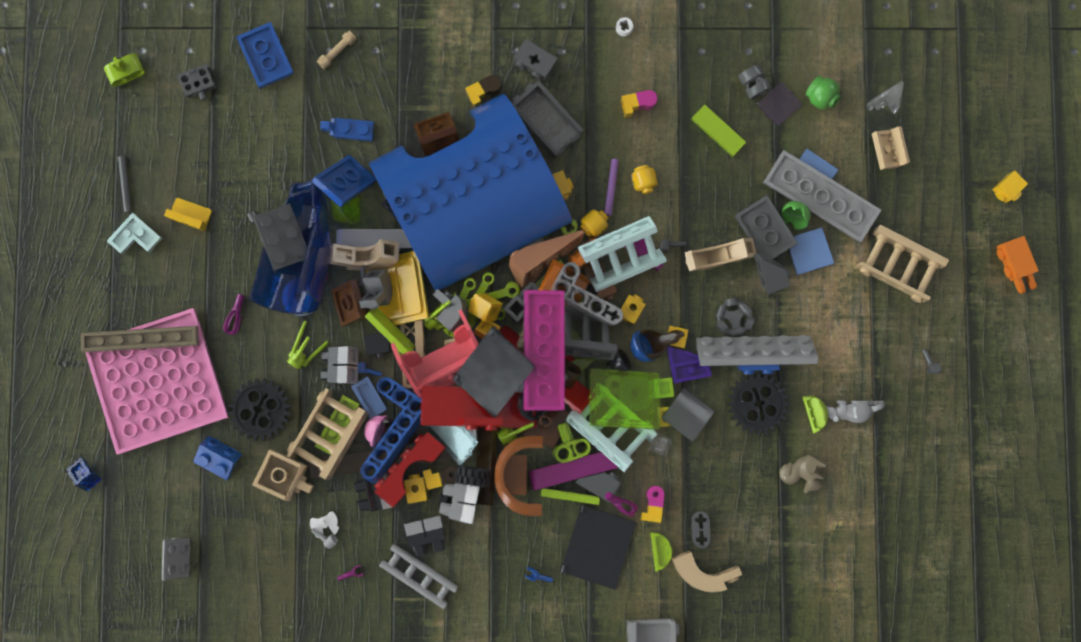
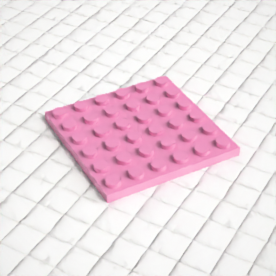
M195 308L129 330L198 326L199 346L85 352L116 455L229 418Z

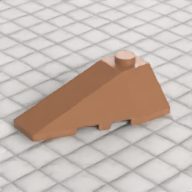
M580 230L514 251L510 256L509 267L520 289L523 290L531 281L534 283L542 277L540 273L546 267H549L553 259L558 260L560 255L565 257L583 240L584 232Z

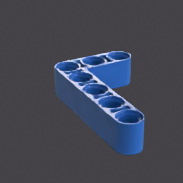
M383 377L378 381L377 389L386 399L403 410L361 467V475L371 483H377L385 475L421 424V410L414 412V408L417 405H421V398L388 377ZM387 385H391L389 391H384ZM402 395H406V399L399 402V398ZM410 420V425L403 428V423ZM399 436L398 442L391 444L392 439ZM387 452V457L384 460H380L381 454ZM375 468V474L369 477V471Z

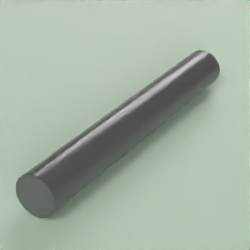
M119 156L118 164L124 213H131L126 156Z

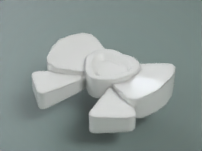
M330 511L327 516L310 519L311 529L315 528L323 535V528L329 526L334 535L340 528L337 526L338 517L334 511Z

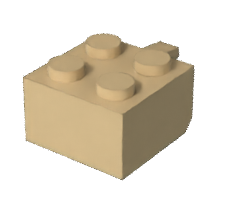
M269 449L252 484L288 502L293 500L295 493H300L301 490L311 493L314 485L306 482L307 477L304 476L309 465L296 459L288 458L285 454L275 449Z

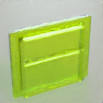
M590 369V426L660 429L659 373Z

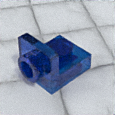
M82 457L66 469L74 485L85 491L93 488L101 480L99 475L93 473L86 459Z

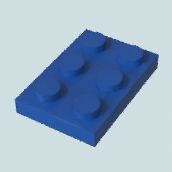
M271 22L236 37L260 89L294 74Z
M348 155L316 175L312 182L338 206L342 207L374 185L377 179L352 156Z

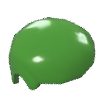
M790 201L783 206L781 216L785 219V223L790 222L793 224V229L803 230L808 227L811 212L804 203Z

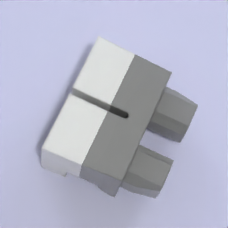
M458 483L445 484L443 495L452 496V504L441 502L439 513L449 516V519L472 524L476 505L472 504L477 503L480 487Z

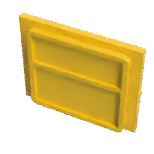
M414 251L399 254V260L394 265L384 268L388 270L392 283L391 301L389 305L378 307L395 326L429 318L421 264Z

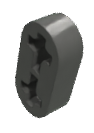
M696 511L691 516L692 542L698 548H706L710 544V519L707 513L703 511ZM699 514L705 518V521L702 522V528H699V523L695 522V518H698ZM699 531H702V536L706 538L702 545L696 541V538L700 536Z

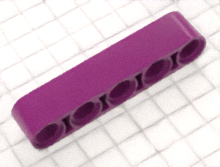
M598 452L566 463L561 462L532 470L528 474L534 491L615 469L618 466L602 452Z

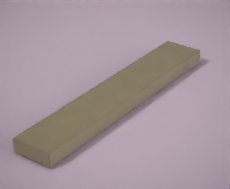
M198 326L81 333V352L83 353L199 346Z

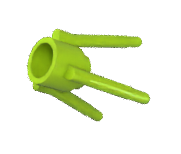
M450 300L444 304L441 303L429 313V318L423 319L426 328L429 330L436 328L438 331L445 327L436 318L441 314V311L451 304Z
M307 321L303 322L287 360L290 365L299 370L302 366L306 367L329 344V341H326L305 359L307 355L303 353V350L310 337H306L299 350L297 348Z
M534 423L516 430L513 428H501V430L497 431L498 437L502 444L506 445L520 438L516 434L533 427Z

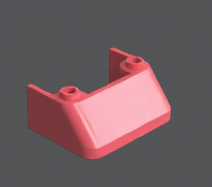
M462 309L458 312L464 324L457 327L453 332L456 341L422 358L415 351H409L401 355L394 343L390 344L401 370L419 398H421L422 386L450 387L456 384L453 381V377L479 344Z

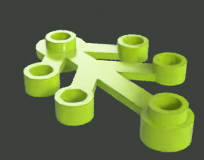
M491 272L483 274L482 282L475 294L485 293L488 286L494 282V275ZM485 276H491L492 280L486 281ZM471 277L465 279L464 287L459 295L466 301L468 308L471 298L467 300L466 298L469 291L473 290L476 286L475 279ZM472 281L474 285L469 287L466 283ZM510 281L504 289L487 293V295L494 299L505 296L514 298L516 295H519L520 286L517 282ZM515 288L516 292L510 293L509 289ZM503 308L500 309V311L503 312V315L498 316L497 320H502L505 318L506 312Z

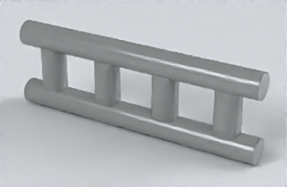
M394 543L390 548L394 555L389 562L382 560L379 566L444 609L448 602L443 600L449 590L455 593L459 586ZM401 557L411 563L405 573L395 568ZM417 568L427 574L421 584L411 578ZM433 579L443 585L437 595L427 589Z

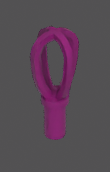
M237 294L234 307H232V311L224 322L223 329L229 335H235L239 331L244 295ZM236 313L234 328L232 331H229L230 323Z
M610 492L605 494V499L612 502L620 512L629 517H633L638 510V506L633 502L617 497ZM622 503L629 504L632 510L626 511L622 507Z

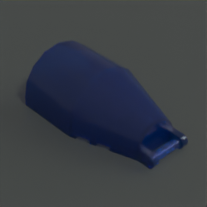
M313 179L301 184H292L289 195L284 205H291L308 250L305 260L273 271L265 247H263L249 300L267 309L289 314H308L316 311L319 307L332 255L326 198L322 193L323 191L312 182Z

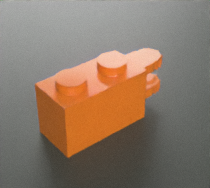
M1025 236L996 246L998 249L997 255L1004 264V273L1010 279V282L1014 281L1018 292L1023 294L1026 291L1022 277H1025L1030 289H1036L1037 284L1033 273L1039 270Z

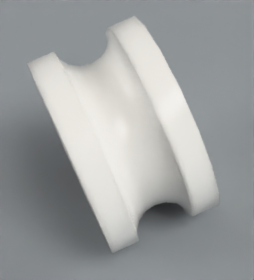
M626 17L619 19L616 24V32L623 37L630 35L633 29V22ZM620 24H628L627 28H629V30H621L622 26H620Z

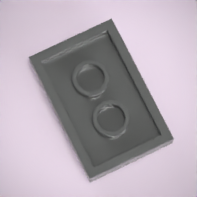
M767 195L734 215L747 237L753 238L755 249L760 255L773 260L798 244Z
M290 204L253 216L273 271L311 258Z

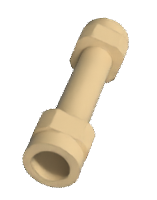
M350 31L342 36L343 39L327 55H322L316 61L324 70L331 65L330 61L347 45L351 46L357 39Z

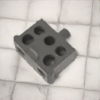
M207 64L176 76L187 98L199 95L201 100L207 99L205 92L217 88L210 72L211 68Z

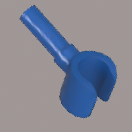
M358 362V365H356L358 373L382 376L380 371L366 369V362Z
M527 567L529 571H532V574L530 576L524 575L530 581H536L537 579L548 582L553 581L552 577L541 575L532 567Z

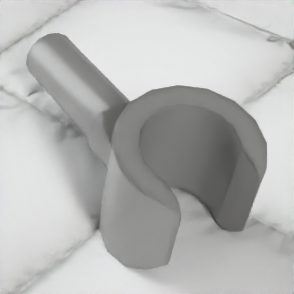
M315 528L311 531L323 541L324 546L328 549L335 546L338 542V538L333 534L326 537Z

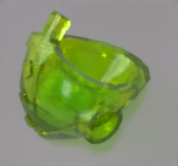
M360 196L355 197L342 207L338 206L331 199L329 202L332 205L333 219L349 226L356 223L360 217L359 201L362 198Z

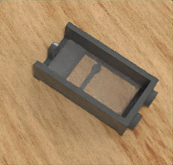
M539 80L535 84L533 82L530 83L521 96L518 94L511 100L524 125L550 152L554 159L583 136L584 130Z

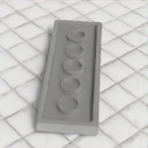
M785 150L782 151L763 184L789 200L804 203L809 207L812 214L859 243L862 242L881 212V209Z
M724 336L722 338H696L700 366L818 363V355L811 336Z

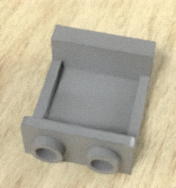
M673 618L627 620V642H676V635H679V624L675 623Z

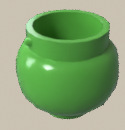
M820 75L810 84L806 91V96L810 98L811 104L818 109L834 108L841 98V95H839L840 86L833 79L823 78Z

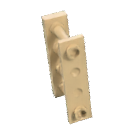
M882 225L877 226L872 234L876 236L877 242L867 262H860L855 268L859 269V272L865 276L870 277L871 275L910 295L911 299L915 302L929 301L931 297L924 294L935 270L946 267L949 259ZM888 242L894 245V251L883 272L873 268V265L884 243ZM906 251L911 254L912 258L899 281L891 277L890 274L901 252ZM923 260L928 263L929 267L916 290L907 285L918 261Z
M327 388L319 393L316 406L295 442L292 441L288 446L286 457L295 459L296 455L302 457L320 468V477L325 480H331L369 412L360 407L357 410L348 408L331 398L333 391ZM326 404L350 417L349 425L342 427L323 416L321 413ZM316 421L340 434L341 438L338 444H332L311 431ZM306 438L330 451L331 456L328 461H322L301 448Z

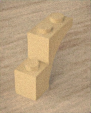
M742 238L718 246L690 250L685 252L689 271L712 269L727 263L741 262L753 258L757 252L753 238Z

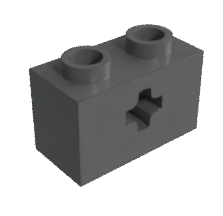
M527 39L524 40L513 57L515 66L519 70H526L531 73L534 79L544 82L547 81L558 61V58ZM538 60V63L531 64V61Z

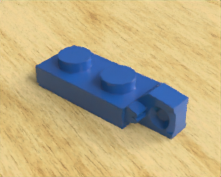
M331 118V122L321 121L320 129L321 131L330 132V136L335 138L372 142L374 122Z

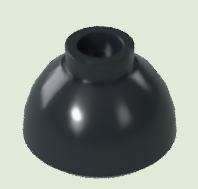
M617 348L614 360H609L606 363V367L610 373L624 374L631 371V362L622 349Z

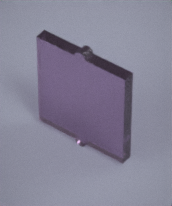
M782 82L757 103L765 113V117H769L777 127L802 106L793 95L794 93L790 92Z

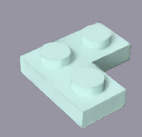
M132 213L107 242L121 254H124L135 241L150 253L163 238Z

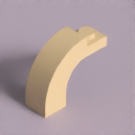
M380 239L375 245L369 247H352L334 243L331 246L330 264L346 266L347 270L360 271V267H365V271L379 270L390 267L399 260V242Z
M690 551L671 558L679 575L692 587L701 591L720 592L727 590L724 582H735L739 580L738 576L742 575L738 566L716 574L704 573L697 567Z

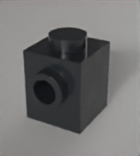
M382 333L364 336L366 355H375L376 358L387 357V353H392L390 345L392 343Z

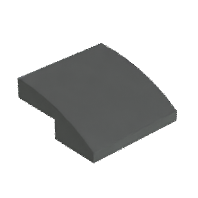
M683 388L661 419L693 442L714 411Z

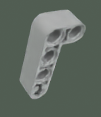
M569 262L561 268L551 291H557V285H563L566 290L564 303L608 326H614L621 322L623 318L621 309L574 285L580 273V268L576 263ZM566 268L573 269V277H569L566 275ZM574 294L582 296V303H577L574 300ZM592 303L599 305V312H594L591 309ZM615 313L614 317L616 319L610 320L611 316L609 314Z

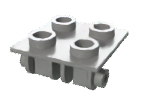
M190 538L163 540L162 580L189 577Z

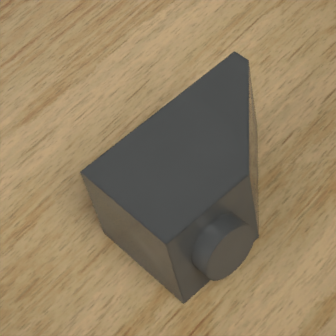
M758 253L754 254L762 287L768 294L790 286L789 278L791 276L787 268H784L779 262Z
M610 471L608 474L602 472L576 480L577 484L608 503L610 501L605 499V494L607 492L615 494L621 484L618 481L619 477Z

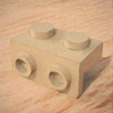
M901 126L891 130L872 133L880 170L898 168L910 163Z

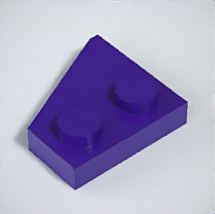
M673 347L666 348L673 384L712 376L710 366H700L697 354Z

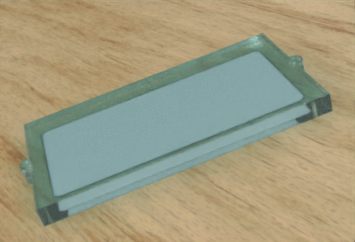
M425 426L460 466L472 455L471 452L478 443L465 427Z

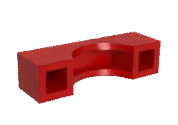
M428 432L424 435L420 433L413 441L416 445L411 450L407 448L400 456L403 458L399 464L394 463L387 471L390 473L385 480L381 478L374 486L377 488L374 493L391 508L406 493L403 486V474L406 468L416 461L432 463L445 448Z

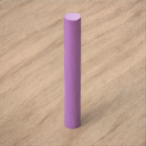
M611 159L604 211L607 216H612L618 159Z

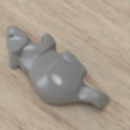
M837 401L838 407L826 406L828 410V418L832 419L833 422H838L840 419L853 423H862L868 420L872 413L883 409L885 403L884 401H850V404H846V401Z

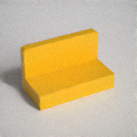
M176 198L172 210L166 209L164 216L170 220L205 231L212 210Z

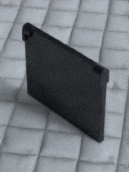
M492 326L455 374L453 381L458 386H461L495 418L536 366L510 343L497 328Z
M580 505L560 572L616 589L636 522L586 505Z

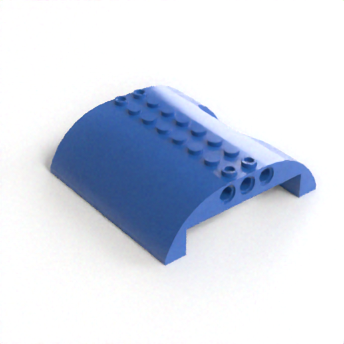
M504 94L469 111L475 122V128L471 134L462 140L424 158L412 157L405 151L403 146H400L368 162L435 291L437 289L443 290L512 254L514 251L520 250L573 222L563 196L546 162L516 109Z

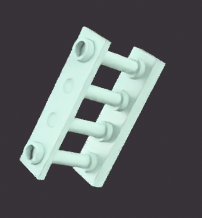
M650 216L578 247L585 263L591 262L595 277L591 278L590 282L596 292L667 262L660 248L655 249L651 235L658 231ZM644 238L648 254L638 258L633 242ZM626 246L631 261L620 266L615 250ZM608 254L613 269L602 273L597 258Z
M598 383L593 390L596 396L581 414L572 410L566 422L625 472L633 462L630 457L645 439L651 443L657 433L651 425L644 423L614 397L606 386ZM603 401L610 409L595 425L590 424L586 417ZM617 413L625 421L610 438H606L601 433V429ZM632 426L640 434L625 451H621L615 443Z

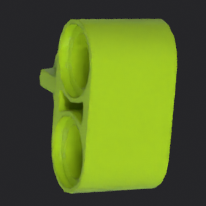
M129 54L120 59L114 57L113 62L104 66V71L113 87L123 85L145 73L137 54Z
M568 422L558 425L562 443L553 449V457L557 461L566 463L586 456L590 452L591 446L587 440L573 438ZM579 442L585 444V449L582 452L576 450ZM565 448L567 455L565 458L560 459L558 451Z

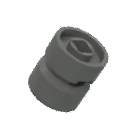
M760 64L752 66L738 75L742 85L747 87L745 91L750 100L756 99L772 89L768 79L763 78L765 73Z

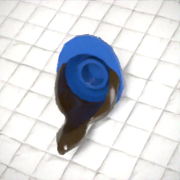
M649 329L639 330L633 333V338L630 342L631 352L639 361H653L664 354L668 345L677 343L685 334L679 330H672L665 335Z

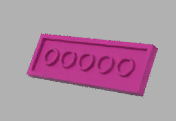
M524 291V356L536 366L524 381V410H564V291Z

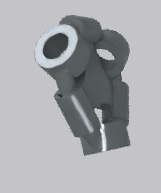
M738 298L725 299L723 305L719 306L715 316L717 318L716 327L722 334H731V336L743 335L745 331L751 330L755 318L751 314L752 310L745 302L738 300ZM738 305V310H727V307ZM746 315L747 318L745 320L744 326L742 327L740 325V321L742 316ZM722 319H727L732 326L731 329H729V327L725 324V322L722 321Z

